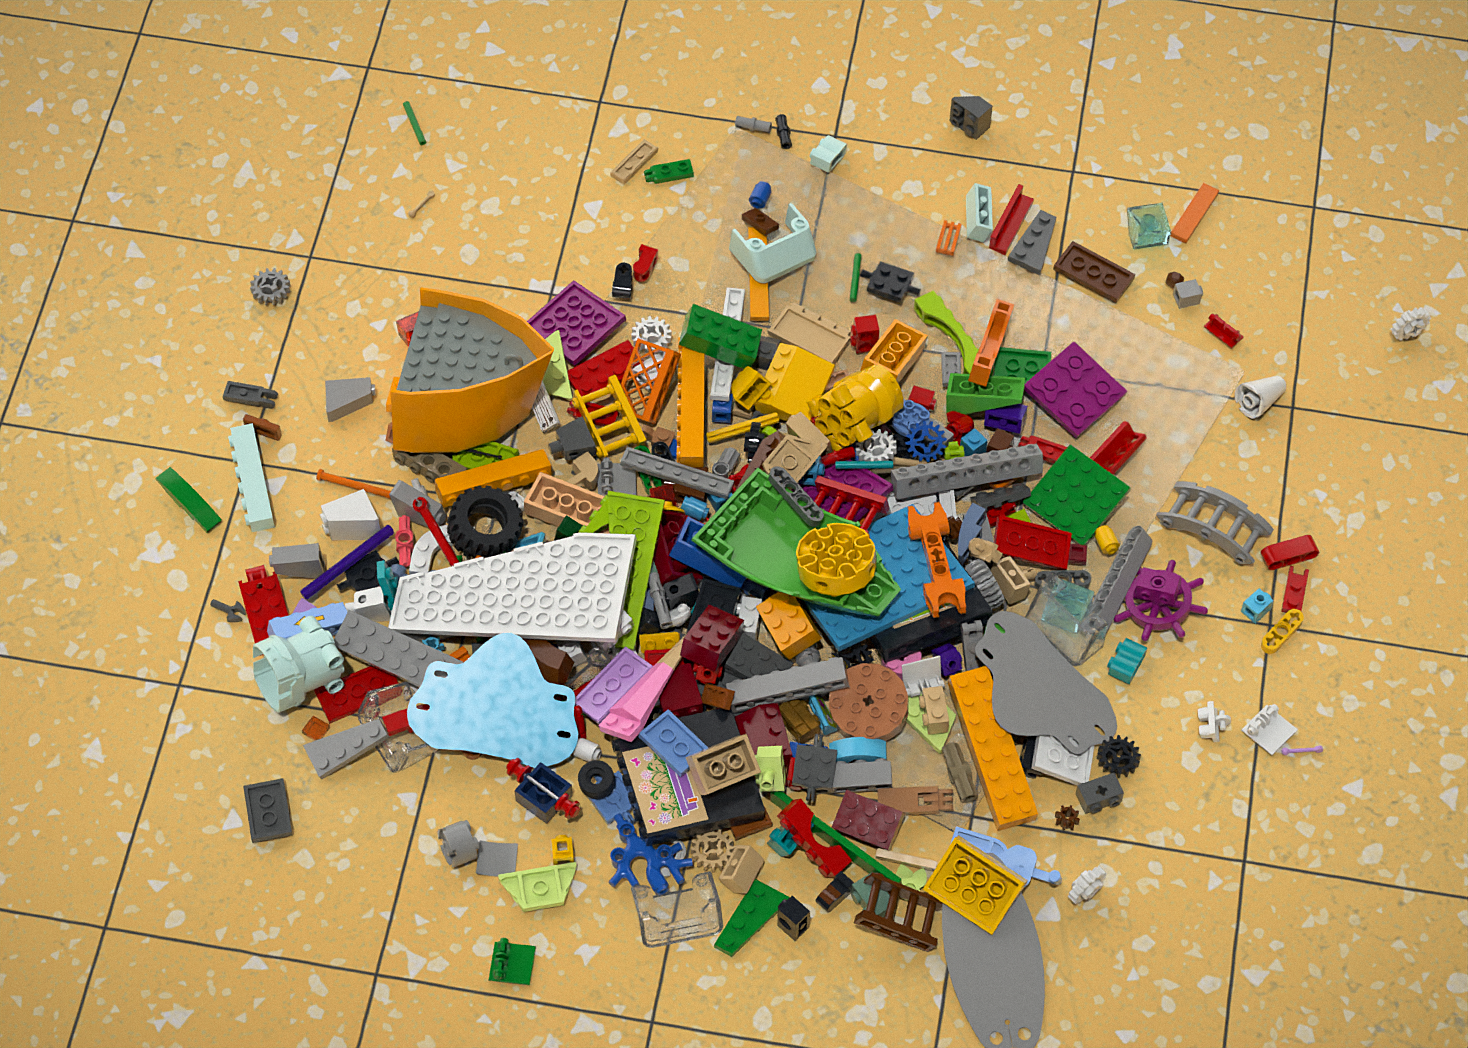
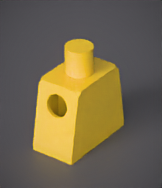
M747 366L738 373L737 378L731 384L733 397L738 403L749 410L771 385V382L759 372Z

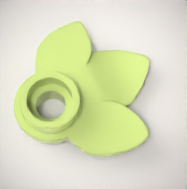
M901 864L896 872V875L902 879L901 884L920 891L926 885L927 875L924 868L913 873L908 867Z

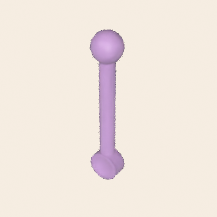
M1316 746L1314 748L1298 749L1284 747L1281 752L1283 755L1314 751L1320 753L1323 752V747Z

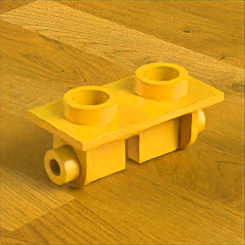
M673 631L669 633H645L639 635L641 653H644V650L671 649L680 641V633Z

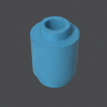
M686 496L681 505V509L686 512L685 515L699 521L702 518L706 519L709 508H707L708 503L692 496L690 498Z

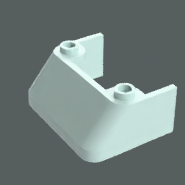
M792 203L788 205L785 224L793 233L768 245H765L758 238H751L745 241L736 229L732 230L729 250L759 283L772 281L814 261L817 251L809 223Z

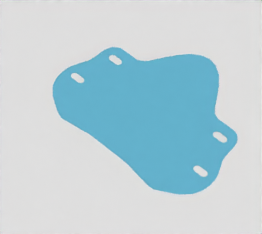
M501 633L492 637L462 664L441 661L431 663L425 672L421 687L410 699L407 709L410 727L417 736L433 748L466 750L510 760L520 758L522 764L536 768L540 762L546 766L562 762L572 754L578 741V730L574 719L575 694L573 690L567 686L549 683L544 680L529 646L520 636L513 633ZM434 671L447 672L448 676L446 678L437 677L434 675ZM554 695H565L567 696V701L563 702L555 700ZM416 704H428L430 709L427 711L417 709ZM557 732H569L571 736L570 738H562L557 735Z

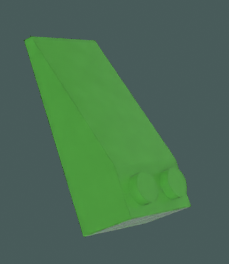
M950 373L946 394V413L956 411L962 414H969L1022 403L1025 378L990 376L985 387L968 381L970 374Z

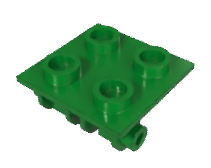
M501 938L500 941L495 942L488 981L530 985L536 946L512 944L508 942L507 938Z

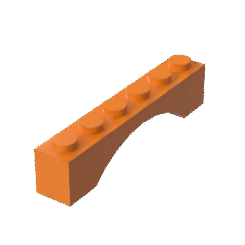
M999 299L996 300L968 381L986 387L1008 327L1014 304Z

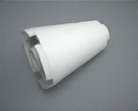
M1273 376L1242 383L1236 387L1235 401L1236 403L1239 402L1241 406L1239 409L1245 416L1251 419L1260 417L1286 391V382L1280 376Z

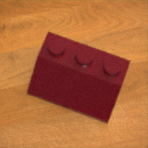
M778 703L759 704L735 716L734 719L739 734H747L754 755H757L758 747L782 746L784 766H787L792 756V751Z

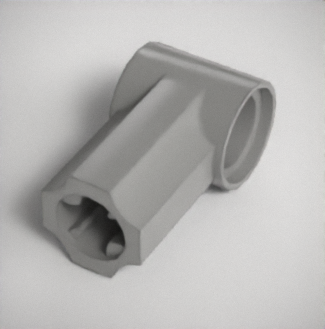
M732 447L725 448L718 462L713 465L712 474L728 478L740 458V453Z

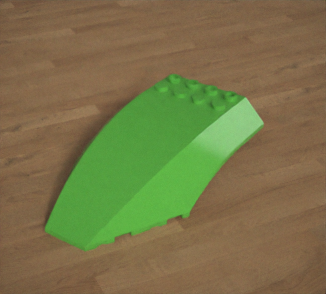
M759 468L749 476L691 540L734 571L756 583L796 598L840 611L880 616L901 591L897 582L893 580L891 572L887 571L884 567L882 558L877 550V567L874 577L864 588L837 597L820 594L809 589L800 580L797 569L796 549L802 537L815 528L819 530L827 527V524H852L859 528L861 525L859 521L853 522L821 509L824 513L822 523L817 527L809 526L769 482V475ZM785 488L787 492L793 493L788 488ZM797 501L800 506L807 505L805 501Z

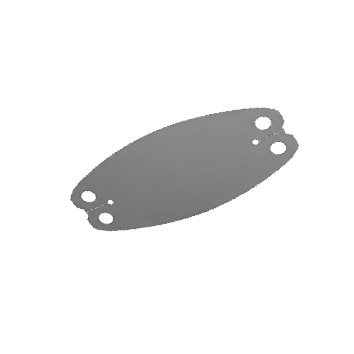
M987 853L991 857L995 858L996 860L1004 864L1003 861L994 853ZM1022 893L1019 894L993 935L943 903L942 933L946 963L959 1003L976 1036L985 1048H1012V1046L1013 1048H1034L1039 1040L1043 1021L1045 998L1044 967L1038 934ZM1005 1020H1010V1024L1006 1025ZM1026 1027L1030 1030L1031 1037L1028 1040H1021L1019 1038L1018 1031L1020 1028ZM993 1032H999L1003 1037L1002 1042L998 1045L992 1044L990 1041V1034Z

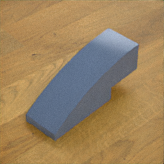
M972 503L966 512L959 532L958 559L962 565L969 556V542L973 538H982L981 525L986 520V509L975 503Z

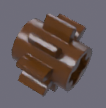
M954 516L948 517V523L951 532L948 536L953 540L959 537L962 521L959 517L955 519Z
M1062 805L1060 812H1055V817L1058 818L1056 825H1060L1063 831L1065 829L1074 830V824H1079L1080 821L1077 817L1079 810L1075 811L1072 805L1069 807Z

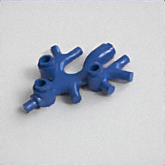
M620 813L614 816L620 840L626 843V848L617 847L610 853L611 863L617 869L615 875L609 880L611 886L615 887L622 878H626L632 888L640 885L630 868V863L635 857H644L647 860L646 877L651 888L658 895H663L669 890V884L660 871L661 867H668L678 884H682L685 881L679 870L683 867L693 866L692 858H674V854L682 850L679 842L672 846L663 844L657 849H654L652 845L646 846L645 840H641L635 833L632 823L624 820Z

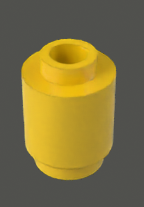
M1108 525L1097 528L1095 539L1102 553L1108 555L1116 553L1120 543L1113 529L1109 528Z

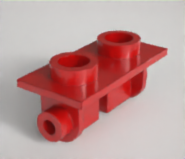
M1212 313L1208 318L1210 321L1204 325L1208 331L1231 348L1244 338L1239 330H1235L1227 324L1218 314Z

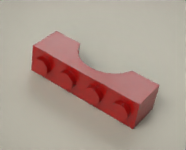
M802 799L792 800L777 815L781 826L789 830L793 835L794 842L803 847L806 851V856L818 865V870L823 876L827 878L835 877L852 859L840 845L825 847L819 844L811 832V820L814 813Z

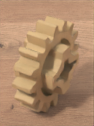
M721 829L717 832L703 833L702 836L700 834L696 835V840H692V860H697V867L704 865V871L708 867L711 868L712 872L715 871L716 867L723 870V864L726 865L735 846H732L733 839H728V833L722 835ZM724 845H725V847H726V853H725V854L723 853V850H722ZM700 846L702 847V850H703V851H702V854H700V852H699Z

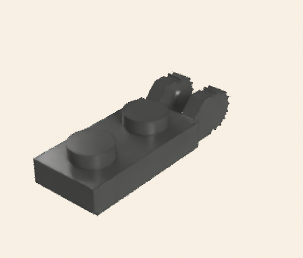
M228 381L222 397L226 401L272 409L275 406V402L270 399H276L278 392L262 386Z

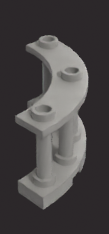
M1177 481L1174 489L1178 492L1179 497L1169 512H1157L1156 514L1162 525L1166 528L1187 530L1211 540L1227 551L1239 564L1254 563L1255 560L1249 554V551L1258 536L1271 535L1274 530L1260 514H1253L1249 511L1247 504L1226 492L1211 486H1206V488L1199 487L1195 482ZM1185 500H1195L1196 502L1187 516L1177 514ZM1203 503L1217 507L1208 523L1194 519ZM1223 511L1236 517L1227 534L1214 528ZM1242 523L1252 531L1243 547L1233 540Z

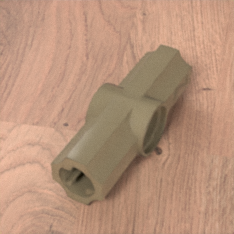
M951 742L942 747L941 751L948 766L949 779L952 784H955L961 803L972 802L978 798V793L972 780L970 765L967 761L965 762L958 743Z

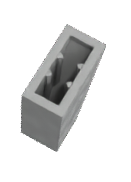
M370 377L325 381L328 422H333L373 403L372 396L376 395L375 384H371Z
M398 480L389 494L398 517L406 515L410 517V521L428 527L421 514L415 511L412 505L415 499L423 497L428 500L429 510L438 526L444 523L446 514L442 504L407 483ZM418 501L417 507H420L422 501Z
M319 543L273 547L272 555H269L270 567L274 568L275 574L316 579L325 572V561Z

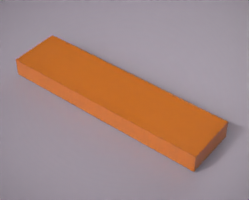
M1203 183L1171 231L1170 236L1187 243L1218 196L1219 190Z

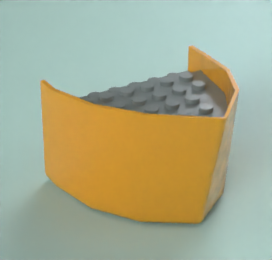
M421 287V306L401 376L393 377L386 402V412H392L393 449L410 453H457L498 440L530 415L554 348L523 317L482 298Z

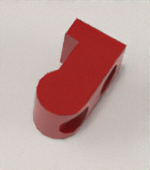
M641 244L639 260L633 264V277L636 281L644 282L649 278L658 261V249Z

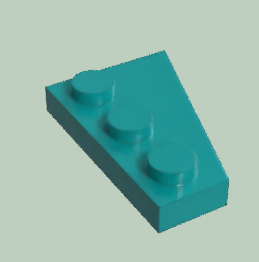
M378 561L377 579L384 596L387 595L388 607L392 610L399 583L398 578L394 577L392 568L388 567L385 561Z

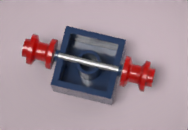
M520 758L509 761L506 766L507 775L517 776V782L520 784L514 790L516 802L546 824L561 810L565 812V818L567 819L575 818L579 814L580 802H571L569 800L572 796V785L541 762L532 771L531 766L527 765L524 767L521 765L522 760Z

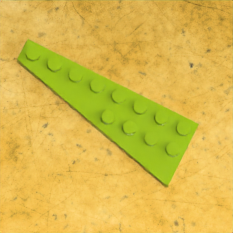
M608 491L609 533L633 534L637 538L623 610L632 618L634 626L628 634L621 636L615 644V648L623 649L626 646L631 651H635L665 500Z

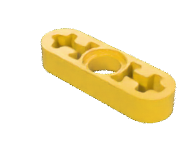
M1297 609L1289 610L1263 637L1261 649L1267 654L1277 652L1302 625L1303 613ZM1297 617L1298 619L1294 620L1290 626L1291 618ZM1284 628L1287 630L1288 633L1286 635H1280L1277 632V629ZM1275 638L1274 645L1268 646L1267 643H1271Z

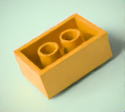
M778 591L756 606L779 649L789 660L822 639L799 598Z

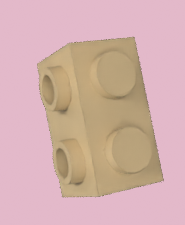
M943 687L923 688L922 696H919V705L924 711L922 720L923 725L927 726L928 735L948 732L949 717Z
M736 845L719 880L733 893L747 894L757 873L760 871L764 859L751 846Z

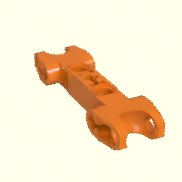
M940 502L934 503V512L928 516H922L916 512L915 507L907 506L910 540L921 539L931 583L923 584L926 606L933 618L939 617V607L944 603L955 605L960 614L966 613L963 578L952 579L941 537L950 534L945 511Z

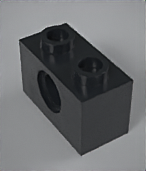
M791 896L788 900L784 899L778 905L777 926L796 941L809 929L810 910L794 896Z

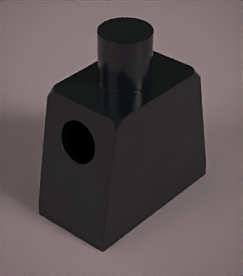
M693 573L663 585L665 600L670 611L677 608L680 604H686L690 609L694 607L699 590Z

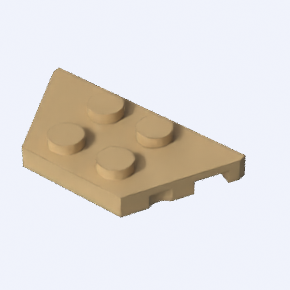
M787 434L762 463V466L768 475L773 467H782L798 483L828 445Z

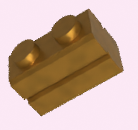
M799 698L789 700L779 706L784 725L798 743L803 744L820 732V720L815 714L811 715L808 711L809 707L804 700L800 701Z

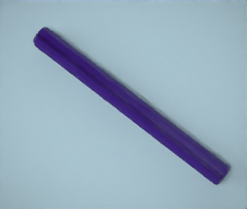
M386 525L304 587L300 591L302 597L307 600L393 535V528L390 525Z

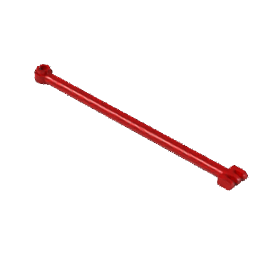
M418 497L412 504L414 510L421 514L450 566H454L455 563H459V560L431 514L428 500ZM418 501H422L420 507H417Z

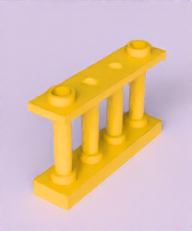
M616 375L608 378V385L605 388L581 397L578 389L574 391L572 403L575 409H579L596 445L598 458H602V460L603 458H608V452L631 443L636 444V446L646 445L644 433ZM608 394L613 395L615 399L613 404L588 413L585 403ZM616 410L621 412L622 420L596 429L592 421ZM622 427H628L630 431L628 437L604 446L600 436Z

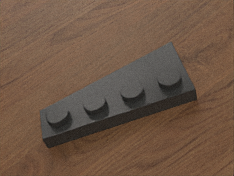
M1040 210L1009 254L1007 261L1040 275L1057 217Z

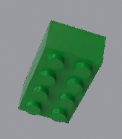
M692 304L685 316L679 345L745 369L747 366L751 367L756 359L762 329Z

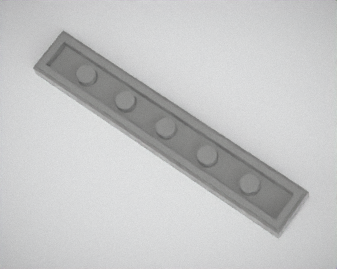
M630 447L626 448L620 461L621 466L727 500L734 486V480Z

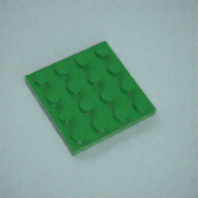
M1070 444L1031 491V496L1026 497L1023 505L1056 529L1072 533L1071 539L1077 544L1087 545L1095 535L1096 529L1104 524L1130 492L1131 487Z

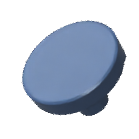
M905 400L903 408L894 414L892 426L897 433L906 437V434L912 433L909 429L910 427L916 428V422L921 426L923 420H925L926 425H929L930 413L922 405L914 403L912 400ZM919 430L914 437L920 436L921 430Z

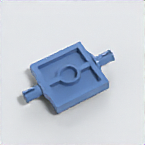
M620 771L614 773V789L608 796L601 799L588 797V799L607 825L615 820L614 816L618 813L625 820L634 824L635 819L630 814V811L634 809V805L629 803L628 786H624L622 774ZM593 776L597 781L595 784H599L602 781L601 776Z

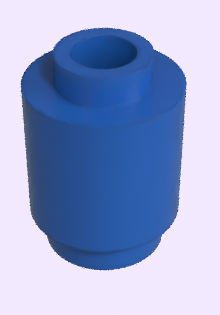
M760 181L755 185L749 197V203L752 207L759 209L766 206L772 193L771 186L764 181Z

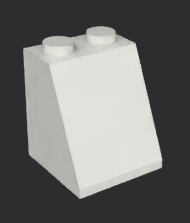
M364 489L321 505L322 514L319 515L323 523L322 528L325 535H330L331 540H367L380 530L379 519Z

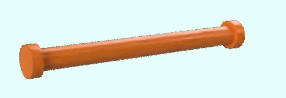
M319 469L316 479L319 481L323 479L358 490L364 489L365 492L390 498V490L329 474L322 469Z

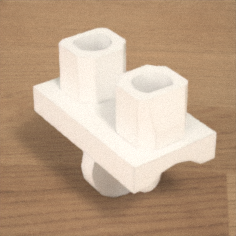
M1209 701L1207 702L1208 707L1198 709L1200 722L1209 720V724L1199 726V734L1201 738H1212L1213 742H1220L1219 726L1220 730H1226V725L1231 723V717L1225 715L1224 710H1220L1218 715L1214 702Z

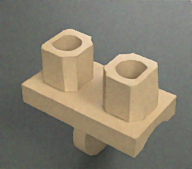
M973 538L968 545L969 556L988 563L990 561L998 563L1003 554L997 550V544L980 538Z

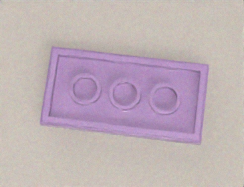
M625 646L575 697V706H581L582 712L600 724L610 713L609 709L653 666Z

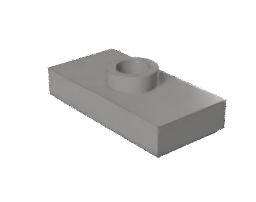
M960 352L941 353L942 387H948L950 373L961 374Z

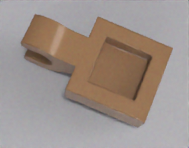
M648 425L642 426L645 438L652 440L651 446L661 441L666 443L670 449L675 432L658 426L656 431Z

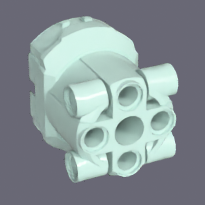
M307 616L301 620L299 626L303 632L286 639L277 635H270L269 638L253 644V658L264 654V658L253 662L255 681L267 703L278 713L293 706L301 705L305 700L306 693L324 685L330 694H334L344 686V682L340 678L341 673H344V657L336 648L331 633L323 629L314 616Z

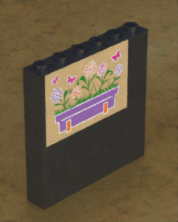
M731 707L730 710L720 708L678 718L708 748L740 735ZM639 734L632 742L615 736L614 740H611L613 751H617L618 767L624 773L622 775L623 784L625 787L628 786L629 803L633 804L635 808L633 810L634 819L636 822H639L641 827L639 828V835L641 840H645L646 846L763 820L765 808L754 775L707 795H700L691 771L688 770L680 777L639 738Z

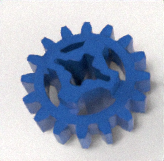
M923 420L921 426L916 422L915 429L909 428L912 433L906 434V437L910 438V441L905 442V444L910 445L907 451L914 452L913 458L918 455L919 461H922L923 457L926 458L927 462H929L930 457L936 460L937 453L943 454L940 449L946 448L942 442L946 441L947 438L941 436L945 433L944 430L938 431L940 425L933 427V421L926 425L925 420ZM928 428L935 431L938 436L932 437L929 434ZM921 430V435L918 438H914L915 434ZM924 436H927L928 439L935 440L929 442L928 446H925L924 443L917 442L923 440ZM938 443L937 448L931 452L930 448ZM914 446L922 447L924 454L918 452Z

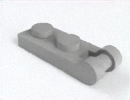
M976 620L972 624H960L965 671L976 669L979 666H986L975 653V646L983 637L981 620Z

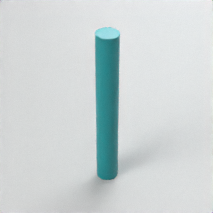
M835 461V468H893V461Z

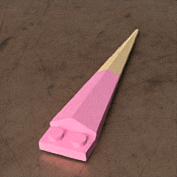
M683 638L609 709L610 713L599 724L601 732L632 742L643 730L661 692L682 658L680 652Z

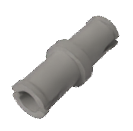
M737 116L735 127L750 129L753 132L757 130L770 133L772 122L757 120L755 117L751 119Z

